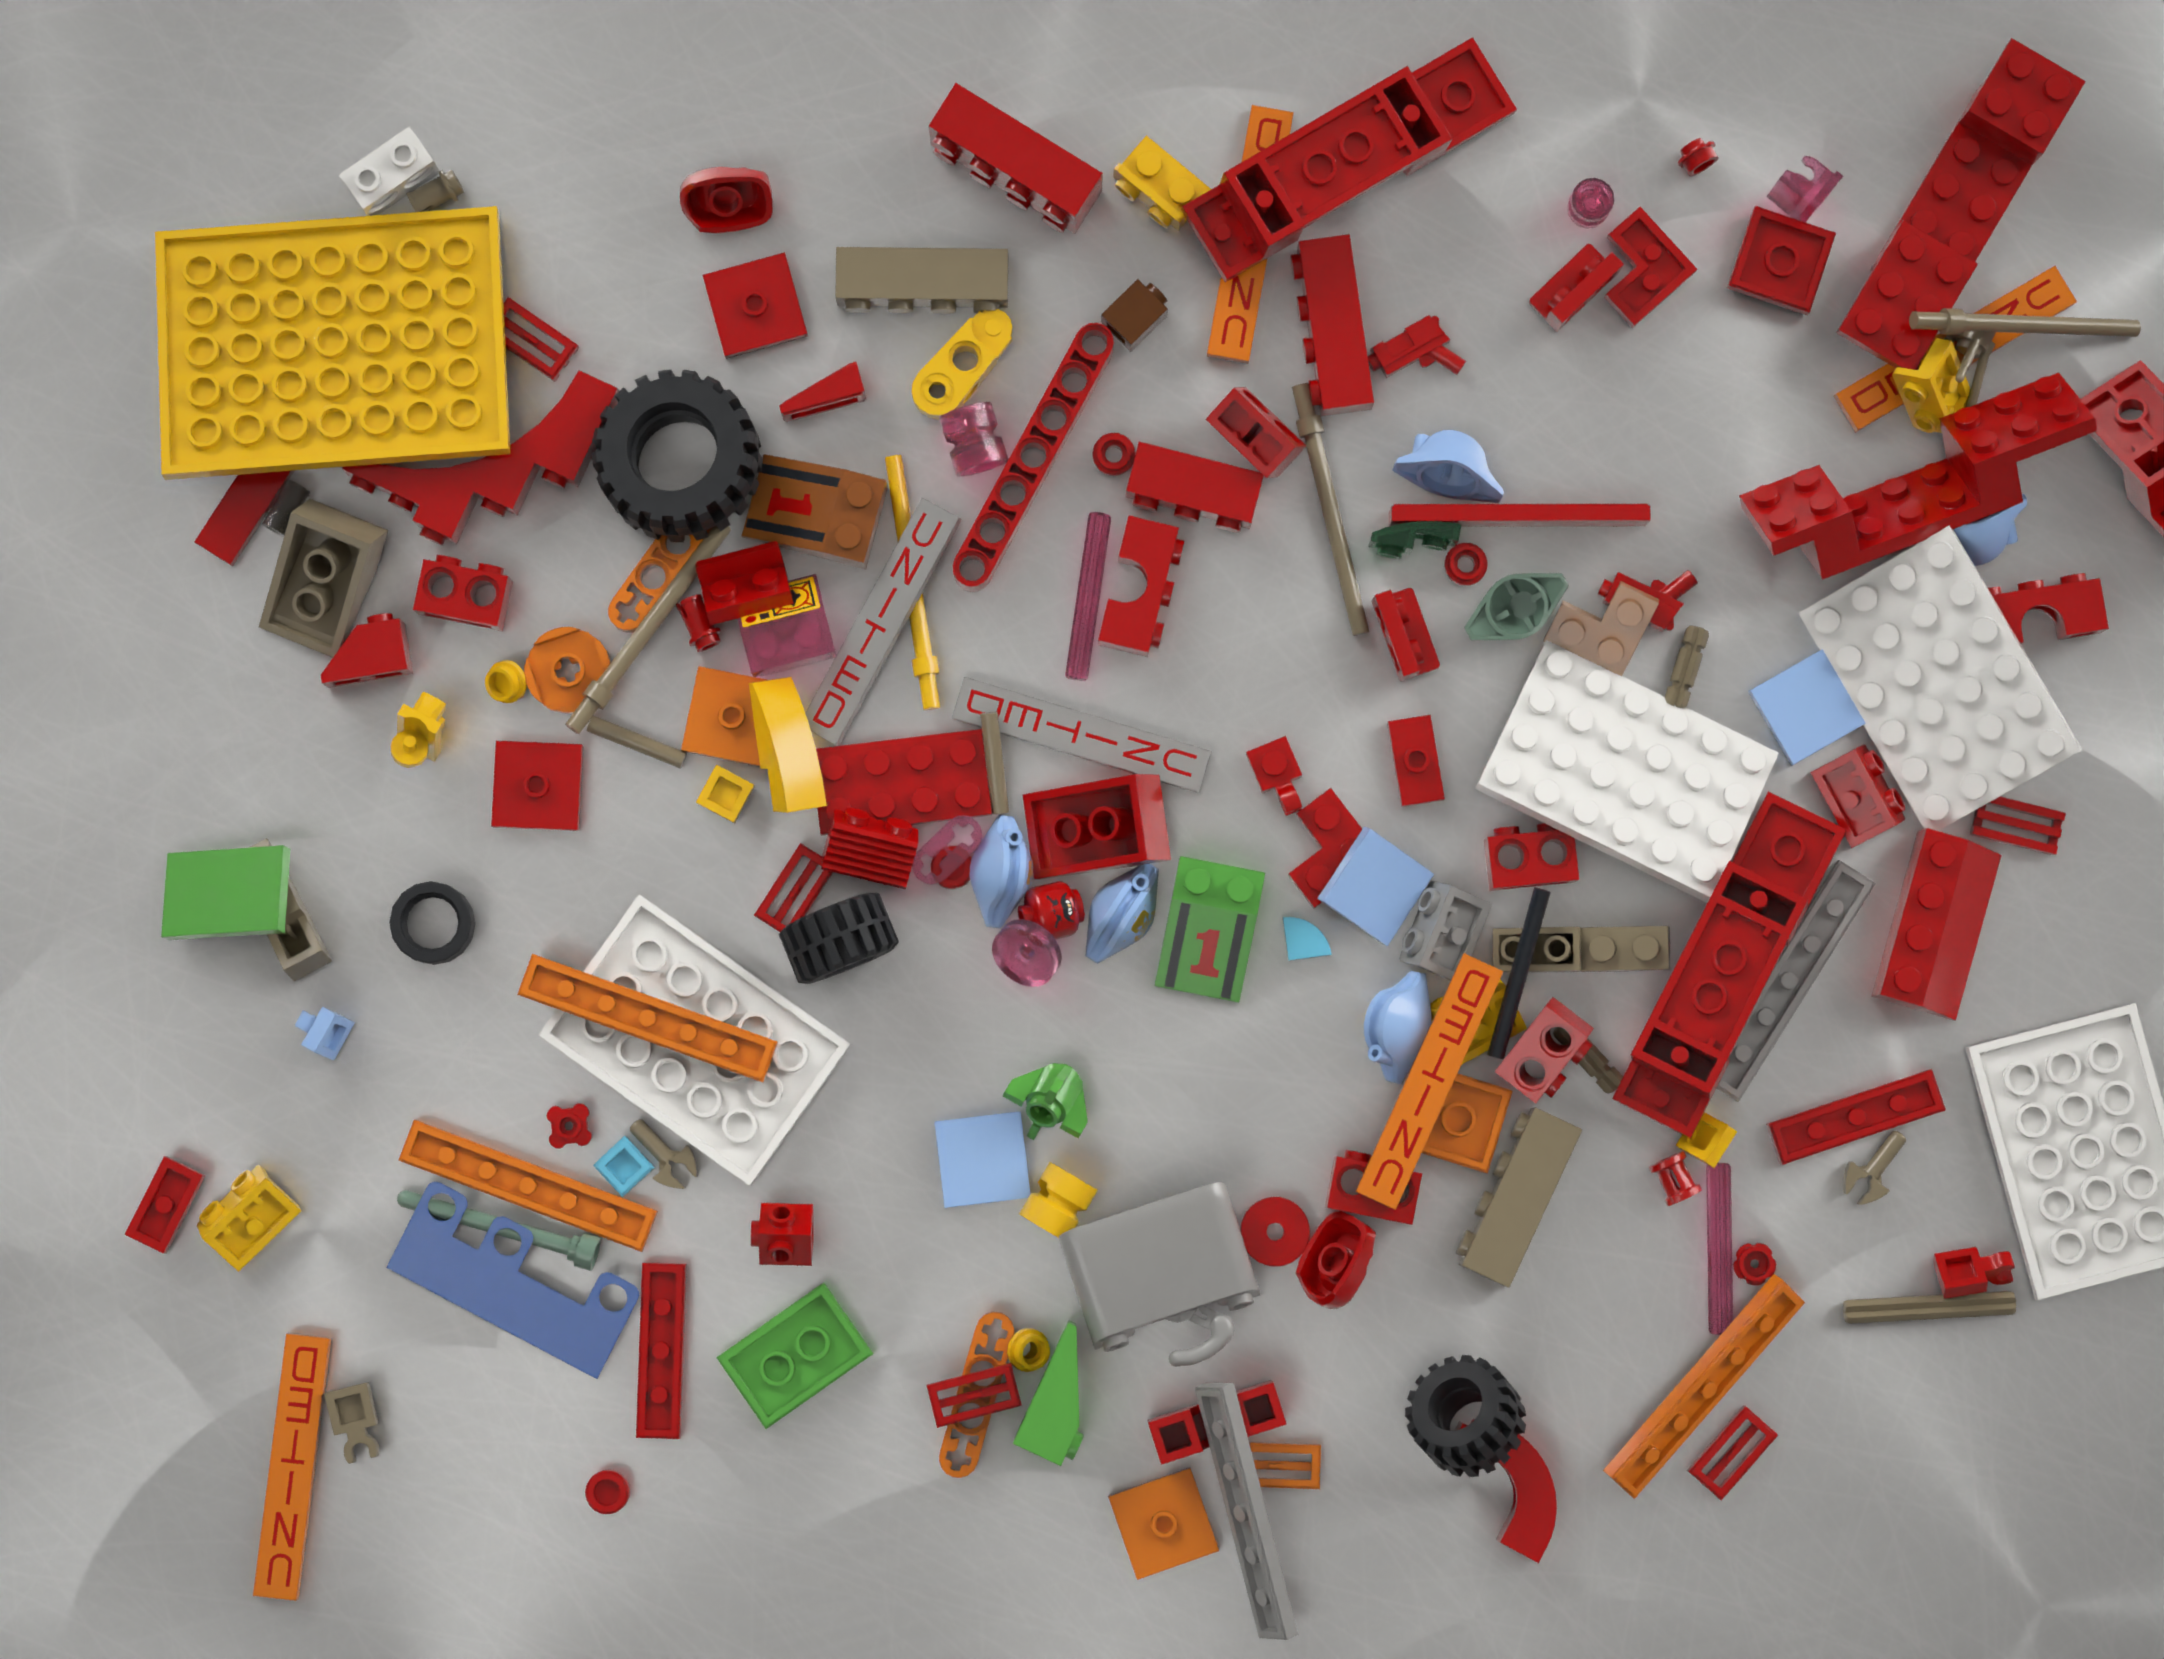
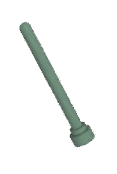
M404 1190L398 1194L397 1202L401 1207L415 1211L422 1194ZM432 1197L429 1200L428 1210L431 1216L448 1220L455 1213V1204ZM466 1208L459 1224L488 1232L493 1220L497 1216ZM518 1223L532 1232V1245L567 1255V1260L573 1261L574 1267L588 1271L593 1270L600 1251V1237L584 1233L582 1237L574 1235L573 1238ZM504 1228L496 1233V1235L521 1242L519 1234L513 1229Z

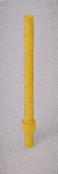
M892 455L885 457L897 541H899L911 519L902 455ZM922 592L909 616L915 652V659L911 660L913 674L915 678H919L923 710L927 711L940 708L935 676L939 674L937 656H932Z

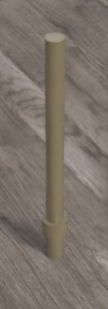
M1943 308L1940 312L1914 311L1909 317V324L1912 329L1939 330L1941 334L1960 335L1963 331L2137 337L2141 331V324L2138 320L1964 313L1962 309Z
M1298 384L1292 387L1299 415V420L1296 421L1299 437L1304 438L1307 445L1306 448L1353 636L1369 632V627L1321 434L1325 432L1321 415H1316L1315 408L1312 406L1309 384Z
M717 525L712 527L708 533L709 537L703 539L598 681L592 680L582 693L583 701L565 723L570 730L580 734L598 708L602 710L613 697L611 693L613 688L698 576L695 563L713 556L731 532L730 527L725 528L721 532Z

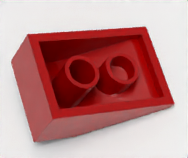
M1132 774L1022 795L1030 855L1033 862L1034 880L1171 860L1160 775Z

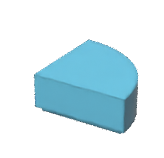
M1282 918L1288 961L1332 955L1327 939L1316 926L1300 918Z

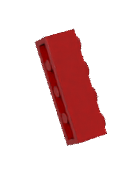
M1350 234L1299 241L1297 254H1291L1290 260L1293 280L1301 279L1303 296H1297L1296 301L1299 321H1307L1309 338H1303L1302 343L1305 363H1313L1315 380H1309L1308 382L1312 406L1319 405L1321 417L1372 410L1374 397Z

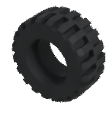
M671 369L658 371L659 379L650 381L647 375L635 379L637 388L628 393L623 387L614 395L618 401L615 408L613 409L610 406L604 408L600 415L604 425L602 428H595L592 439L597 448L596 451L591 453L592 464L598 474L596 479L601 490L615 511L635 530L641 528L646 536L657 540L660 539L661 535H665L669 538L670 542L684 543L685 535H693L697 541L708 538L707 530L716 525L721 532L731 525L727 519L731 514L735 512L741 516L747 509L748 504L745 501L747 495H755L759 486L756 474L762 471L763 458L759 453L761 443L753 423L738 397L730 389L724 390L718 380L710 376L702 380L696 371L683 370L682 376L678 377L674 375ZM679 422H690L706 427L715 439L717 452L710 470L701 480L681 490L667 491L651 487L643 479L639 470V458L644 445L654 433L665 426Z

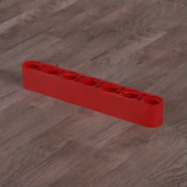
M1088 323L1077 332L953 562V574L957 585L963 590L978 592L984 589L991 581L1111 360L1114 348L1113 335L1105 325ZM1090 336H1097L1102 338L1107 346L1102 353L1091 355L1083 349V342ZM1077 373L1084 377L1086 386L1083 390L1073 393L1063 387L1062 381L1065 376ZM1054 410L1059 411L1065 416L1066 422L1058 430L1047 429L1041 421L1045 413ZM1038 448L1043 451L1046 456L1044 463L1035 468L1026 466L1021 460L1025 450ZM1010 485L1021 487L1026 494L1024 500L1017 505L1006 504L1001 498L1002 491ZM993 522L1000 524L1005 530L1004 537L1000 541L989 543L981 537V530L986 524ZM969 560L979 561L985 568L984 574L977 580H966L960 573L961 566Z

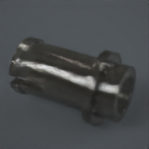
M286 479L285 485L270 511L263 512L262 515L265 519L262 525L284 537L291 512L305 503L311 492L300 484Z

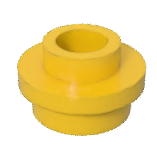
M1033 1328L1019 1330L1012 1336L1008 1344V1359L1016 1369L1024 1372H1032L1043 1367L1050 1356V1346L1046 1336ZM1030 1342V1351L1027 1355L1023 1356L1024 1348Z

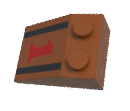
M763 454L762 471L758 473L757 477L759 486L756 494L752 495L742 538L762 543L776 541L781 548L866 570L888 490L886 480L846 469Z

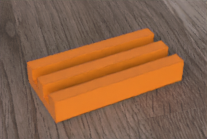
M1249 1442L1251 1452L1312 1454L1311 1462L1254 1460L1256 1469L1311 1471V1479L1258 1477L1260 1487L1320 1489V1444Z

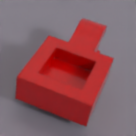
M1286 736L1247 751L1246 757L1262 794L1274 789L1285 816L1302 810L1301 807L1303 806L1292 784V781L1302 777V773Z
M1977 1247L1935 1253L1933 1261L1944 1299L1987 1292L1988 1281L1995 1285H2005L2013 1282L2011 1270L2015 1268L2011 1253L2008 1251L1980 1257Z

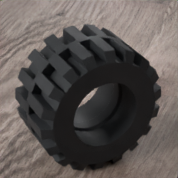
M864 893L832 904L788 924L779 933L798 983L803 984L815 983L858 967L892 951L899 943L879 893Z
M1462 1355L1460 1361H1457L1453 1356L1445 1358V1365L1439 1367L1435 1363L1428 1369L1431 1373L1425 1378L1420 1375L1415 1381L1419 1386L1416 1391L1410 1390L1407 1400L1412 1406L1405 1408V1417L1410 1422L1407 1424L1408 1431L1418 1446L1443 1471L1448 1470L1452 1475L1461 1477L1463 1472L1469 1477H1477L1481 1469H1484L1488 1474L1496 1470L1494 1464L1501 1460L1505 1464L1511 1458L1507 1454L1510 1449L1517 1450L1521 1444L1517 1435L1525 1433L1526 1424L1521 1419L1526 1416L1525 1407L1520 1402L1521 1397L1501 1372L1495 1366H1491L1487 1360L1479 1357L1475 1361L1471 1355ZM1473 1402H1482L1480 1412L1471 1424L1465 1428L1450 1431L1451 1421L1461 1408Z

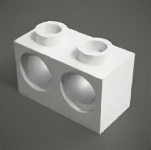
M408 126L340 173L339 177L366 215L372 216L381 214L407 196V192L417 189L436 176L440 170L410 126Z

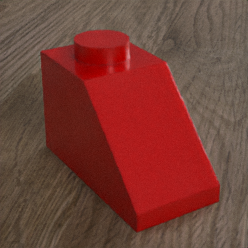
M392 613L376 614L367 617L368 623L356 625L321 673L322 684L331 688L413 674L406 624L400 618L393 619Z

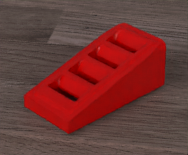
M857 362L847 364L780 404L779 407L783 420L790 422L864 402L866 395Z

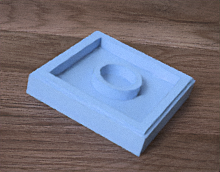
M1823 649L1748 691L1791 766L1866 724Z
M1364 826L1317 899L1381 944L1388 946L1434 874L1372 829Z
M1021 1111L935 1121L945 1208L1024 1199L1030 1196Z

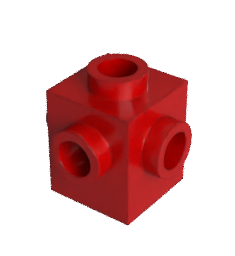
M761 1203L760 1220H752L751 1247H759V1265L812 1266L814 1243L813 1204Z

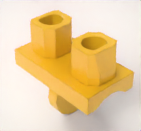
M422 692L413 708L403 703L397 713V735L392 739L390 747L391 756L397 764L406 768H413L421 765L426 758L435 762L441 752L442 729L445 726V719L442 717V714L446 709V703L426 692Z

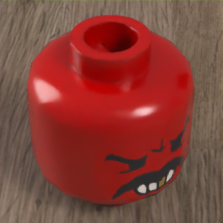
M1062 881L1029 888L1024 896V905L1018 906V918L1023 931L1030 930L1033 937L1040 942L1074 935L1078 930L1079 923L1083 922L1085 918L1080 893L1077 889H1071L1068 884Z

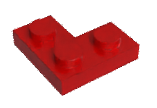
M1639 207L1607 236V239L1634 269L1608 291L1604 298L1633 329L1698 269L1650 216Z
M1329 788L1296 813V816L1321 849L1292 870L1288 876L1313 909L1322 903L1317 898L1362 830L1361 826L1332 788Z

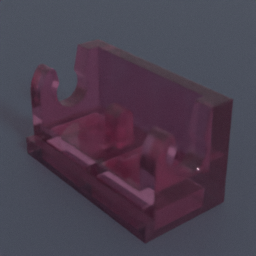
M1804 156L1801 161L1806 167L1812 169L1814 177L1811 181L1801 174L1786 170L1766 196L1791 218L1807 222L1843 178V175L1838 171L1834 174L1817 159L1810 156Z

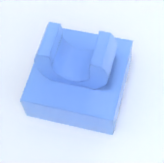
M322 1007L317 1016L303 1010L295 1026L307 1032L301 1044L302 1046L319 1055L335 1060L355 1022Z

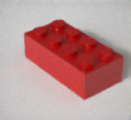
M955 83L928 126L930 143L935 148L933 153L939 159L952 166L959 162L971 170L969 175L975 181L987 188H991L994 184L1007 192L1005 197L1008 201L1025 211L1028 210L1029 206L1044 215L1042 221L1060 233L1067 229L1075 234L1102 192V172L958 83Z

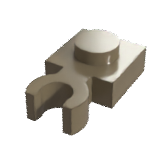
M369 1382L324 1393L334 1436L343 1433L347 1434L348 1441L344 1446L346 1461L349 1464L356 1462L354 1449L358 1443H363L368 1447L371 1458L377 1457L379 1455V1445L374 1437L368 1435L367 1427L379 1424Z

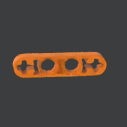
M661 535L659 540H654L610 602L608 615L618 630L625 633H634L703 539L696 541L693 535H689V549L682 554H673L667 549V536ZM658 566L664 570L665 581L660 588L648 589L643 585L642 574L647 568ZM635 585L643 595L653 599L647 605L641 598L635 607V611L639 615L638 619L633 621L628 618L622 623L620 622L622 614L618 608L621 604L630 606L636 599L635 593L629 592Z
M990 1312L979 1319L962 1375L969 1374L972 1366L979 1361H987L994 1367L1006 1364L1008 1344L1014 1335L1013 1322L1007 1315L1001 1312ZM994 1319L1001 1320L1002 1329L1008 1331L1006 1339L998 1338L994 1351H1003L1000 1361L989 1354L975 1353L977 1344L986 1348L989 1337L987 1333L982 1332L984 1324L991 1325ZM1003 1375L995 1376L994 1381L987 1386H979L974 1382L958 1387L956 1395L1000 1384ZM997 1394L953 1405L951 1414L958 1413L960 1408L967 1403H975L980 1407L993 1404L996 1401ZM992 1414L985 1415L982 1423L975 1428H967L960 1422L947 1425L939 1454L941 1468L946 1474L962 1478L974 1471ZM952 1429H956L964 1435L979 1436L976 1445L968 1440L965 1455L971 1457V1463L962 1464L960 1470L951 1468L952 1460L946 1458L948 1451L954 1452L957 1449L960 1439L958 1437L951 1438Z

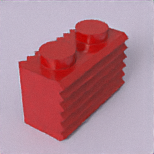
M846 808L845 812L836 809L833 813L822 853L821 869L906 889L918 848V829L912 828L909 822L899 818H889L887 822H884L881 819L870 818L869 813L858 808Z

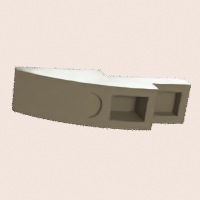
M1541 927L1529 972L1671 970L1670 927ZM1493 928V967L1504 972L1511 971L1522 928Z

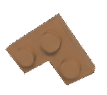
M1620 581L1602 619L1566 601H1562L1543 642L1547 640L1622 676L1659 604V599Z

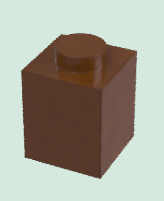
M1137 279L1101 314V323L1110 329L1111 333L1132 352L1167 318L1168 308L1164 304L1168 300L1152 283L1145 286Z

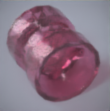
M1587 178L1579 182L1574 188L1567 204L1568 215L1572 222L1586 229L1601 225L1608 217L1615 201L1614 192L1610 185L1598 178Z

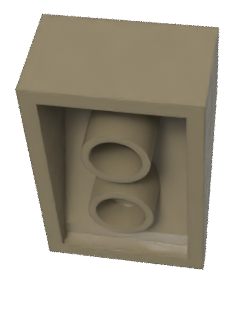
M313 499L307 500L293 510L290 514L259 628L333 658L350 634L378 568L388 530Z

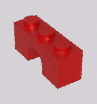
M1128 516L1118 563L1130 565L1140 570L1146 579L1147 587L1141 597L1131 602L1108 599L1098 638L1099 646L1148 657L1150 647L1159 649L1164 623L1156 621L1160 605L1169 607L1175 582L1168 581L1167 576L1170 564L1179 566L1185 542L1184 540L1177 539L1179 527Z
M2078 573L2060 577L2061 584L2044 587L2043 580H2034L2017 584L2018 591L2002 593L2001 586L1989 587L1988 590L2020 644L2024 642L2021 627L2022 619L2029 610H2038L2047 614L2054 623L2057 640L2100 634L2109 629L2100 578L2087 580L2086 573Z
M1272 1380L1236 1391L1248 1437L1287 1424ZM1199 1403L1147 1420L1161 1465L1203 1452L1204 1449L1210 1447Z

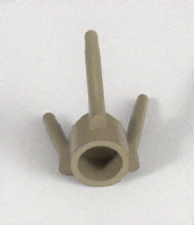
M1963 331L1960 335H1947L1944 338L1952 340V342L1956 341L1955 349L1964 355L1955 377L1957 382L1960 383L1964 380L1973 359L1979 358L1966 407L1977 404L1988 359L1995 346L1992 339L1996 332Z

